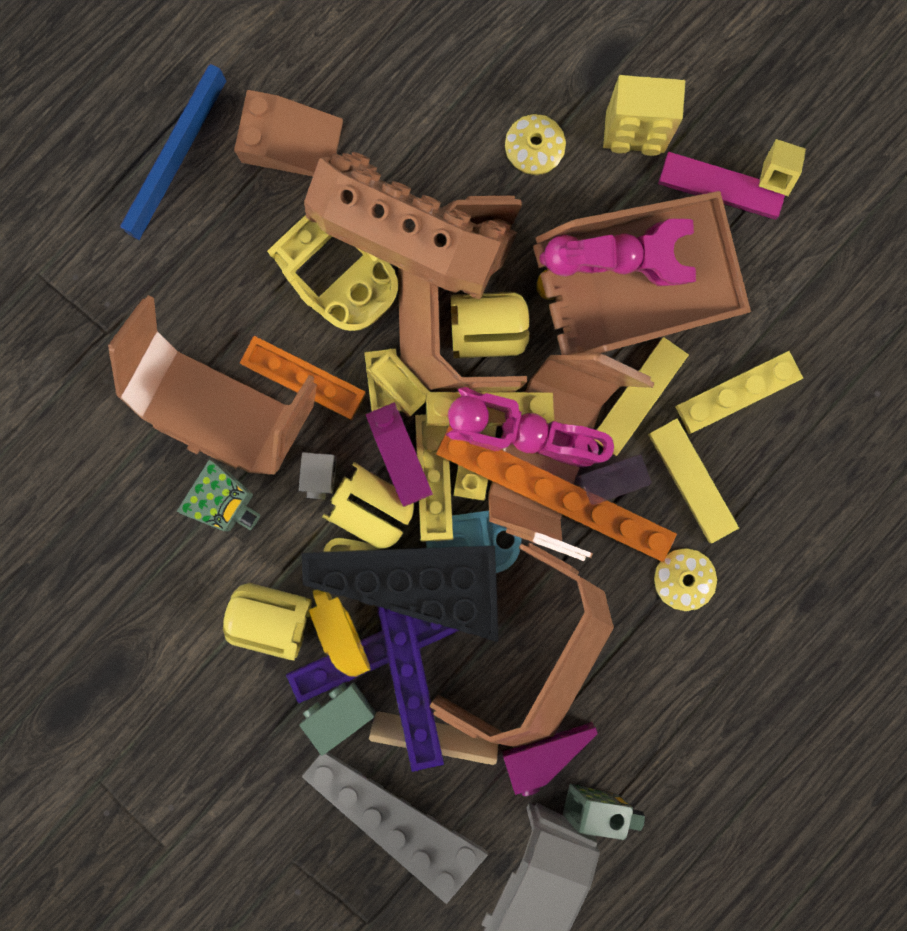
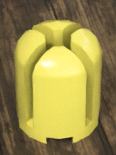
M516 292L483 293L481 299L473 298L469 294L451 295L453 358L517 356L524 352L529 342L528 306L520 294Z
M354 462L352 465L357 468L351 479L343 478L331 499V504L335 506L330 516L324 513L322 518L338 525L378 549L391 547L399 540L403 532L349 500L350 493L408 525L412 518L414 504L403 507L392 484Z
M252 583L243 584L233 592L225 611L223 621L225 640L234 646L294 661L302 645L307 617L310 616L308 610L311 609L312 600Z

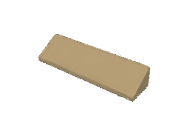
M376 712L369 740L407 748L400 715ZM436 723L442 755L490 765L496 764L498 744L486 741L481 737L474 739L452 725Z

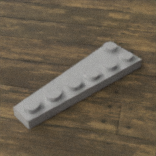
M329 752L323 756L319 755L302 775L309 784L446 904L488 856L484 848L455 830L452 831L440 824L437 819L419 811L403 798H398L384 789L382 785L371 778H366L361 772Z

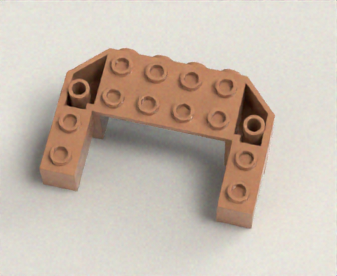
M352 152V155L343 153L342 156L333 154L332 157H321L319 159L304 200L306 218L308 220L318 223L320 229L326 234L445 290L452 292L461 290L473 298L481 299L491 275L503 267L517 235V232L510 229L512 226L510 223L494 217L493 221L487 220L477 225L470 222L471 216L462 211L452 209L449 212L440 208L441 202L432 197L422 195L419 198L410 194L411 188L402 183L392 181V184H388L380 180L381 174L376 172L377 167L369 164L370 158L356 152ZM378 204L384 208L383 216L375 213V207ZM408 219H412L415 222L416 227L414 231L406 228V221ZM439 233L446 236V245L437 242L436 238Z

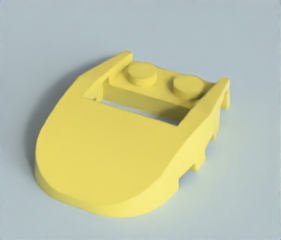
M305 215L267 252L277 262L282 273L300 295V298L330 323L347 331H358L369 327L391 307L396 298L398 279L390 263L358 249L363 256L318 297L295 272L332 236L322 231L318 223L311 222Z

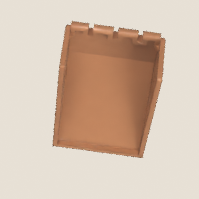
M720 191L571 220L537 236V244L533 245L538 268L547 267V272L540 274L547 299L555 297L556 303L549 304L555 330L563 328L564 334L557 335L562 355H571V353H604L751 312ZM667 219L693 220L694 234L679 238L674 245L676 260L681 265L695 267L696 282L656 286L648 280L645 274L636 271L625 275L612 272L611 270L592 274L576 272L565 277L552 273L547 266L540 263V255L545 252V248L550 240L559 235L565 234L576 237L578 240L625 233L637 238L643 236L645 231L653 224Z

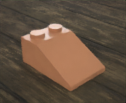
M247 90L234 151L241 163L313 176L321 157H332L333 154H337L343 119L278 95Z

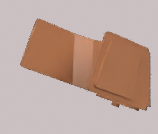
M468 196L465 200L452 201L442 207V209L449 212L452 209L462 211L471 216L470 222L477 225L487 220L493 221L494 217L514 224L522 206V201L515 199V196ZM398 268L400 360L430 392H459L458 389L463 387L476 392H516L527 382V376L461 377L440 355L438 286Z
M149 295L146 299L143 298L108 345L116 394L143 420L153 424V428L189 445L187 450L195 454L201 451L235 469L239 467L249 473L275 474L314 406L317 384L314 383V377L311 375L307 377L291 405H285L178 352L157 331L154 298Z
M571 353V355H550L530 379L526 392L553 393L555 422L594 429L602 405L620 386L653 388L654 382L650 381V376L601 353ZM514 444L502 449L519 459L574 484L579 470L577 466L556 461L551 457L538 454V452L533 454L524 453L518 450ZM492 481L488 492L489 522L507 528L506 533L576 559L585 561L586 557L592 558L593 553L562 542L561 513Z
M530 542L528 546L521 544L519 549L578 582L585 613L522 726L503 733L440 695H437L430 705L435 710L433 713L435 716L474 739L481 737L491 743L517 748L554 737L614 629L605 592L578 576L579 571Z

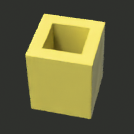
M776 139L763 163L759 187L789 196L802 173L806 149Z

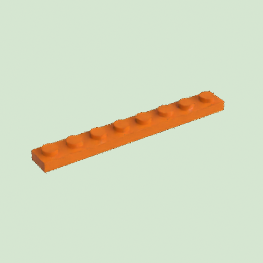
M450 425L448 426L435 454L659 561H665L677 535L676 533L503 450L492 451L466 441L452 440L446 435V433L453 430Z

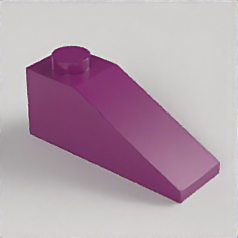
M395 402L365 414L402 506L405 507L433 495Z
M590 722L556 733L554 737L502 751L515 795L522 793V796H530L538 793L541 790L540 787L547 785L598 734L594 724Z

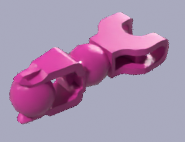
M667 219L653 224L645 231L643 236L637 238L625 233L578 240L576 237L565 234L559 235L550 240L545 248V252L540 255V263L547 266L552 273L565 277L576 272L592 274L611 270L612 272L625 275L636 271L645 274L648 280L656 286L696 282L695 267L681 265L674 255L675 242L685 235L694 234L693 220Z
M467 387L458 389L461 397L457 398L448 410V420L453 430L446 433V435L450 439L466 441L492 451H499L514 444L518 450L524 453L533 454L538 452V454L551 457L556 461L577 467H588L594 463L607 461L614 451L612 438L604 432L555 421L547 423L543 417L536 413L522 414L519 411V404L515 400L488 393L482 394ZM487 407L505 413L506 422L502 424L503 436L500 439L479 434L488 423L489 413ZM593 439H597L603 444L604 450L600 455H598V445Z

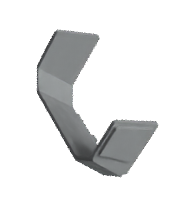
M528 803L526 808L532 832L524 857L516 874L512 872L493 913H486L482 921V926L485 927L484 931H570L591 888L600 855L595 836L578 833L563 815L539 803H536V805Z

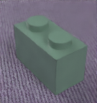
M343 682L329 693L331 697L329 701L322 706L319 702H316L303 712L306 718L302 720L299 726L321 756L325 755L373 719L376 711L355 682L349 686H346Z

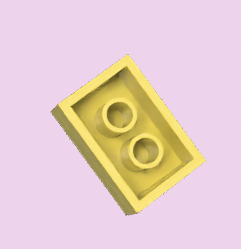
M619 75L606 111L603 148L611 149L615 153H627L630 150L642 151L644 155L649 156L664 153L683 119L685 80Z

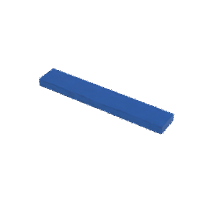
M212 64L208 65L120 225L126 233L137 240H140L226 83L220 68Z

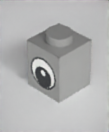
M302 453L299 491L307 492L306 498L325 500L326 494H334L337 457L326 454Z

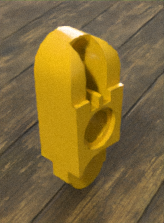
M317 589L314 590L313 595L317 607L308 611L324 652L330 656L334 666L349 677H356L371 670L351 617L342 606L339 598L332 599L330 593Z

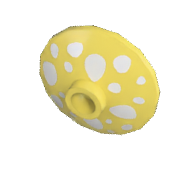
M532 114L521 117L512 124L506 134L505 150L507 158L516 169L525 174L540 175L548 173L558 166L564 156L566 146L564 133L559 125L547 116ZM536 136L542 142L539 145H534L530 139Z
M684 548L673 550L667 554L664 562H659L656 567L654 582L656 592L664 603L673 609L690 611L699 609L709 602L715 593L717 576L709 558L699 551ZM687 574L693 577V583L690 586L683 584V577Z

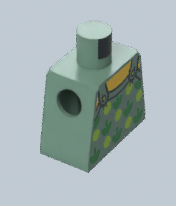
M212 460L207 462L177 510L182 515L222 531H231L236 522L248 530H252L260 518L259 513L247 507L253 493L222 465Z
M569 784L563 816L578 833L625 840L629 829L642 830L645 821L644 812L633 809L621 796Z

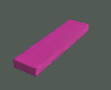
M668 152L658 182L659 185L696 196L720 191L723 204L774 220L779 217L785 197L783 194L759 187L760 179Z

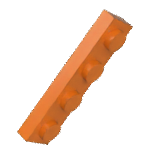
M253 336L240 361L241 365L296 393L299 392L309 375L313 376L314 383L317 384L314 402L350 420H353L366 395L365 391L256 336Z

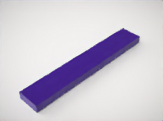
M378 607L411 771L414 772L444 765L433 709L430 707L431 700L413 617Z
M413 618L419 649L459 631L440 624L437 625ZM383 631L360 640L371 669L369 671L389 663ZM329 655L286 674L298 704L339 686L343 682L345 683L356 678L355 676L349 677L338 670L332 663Z

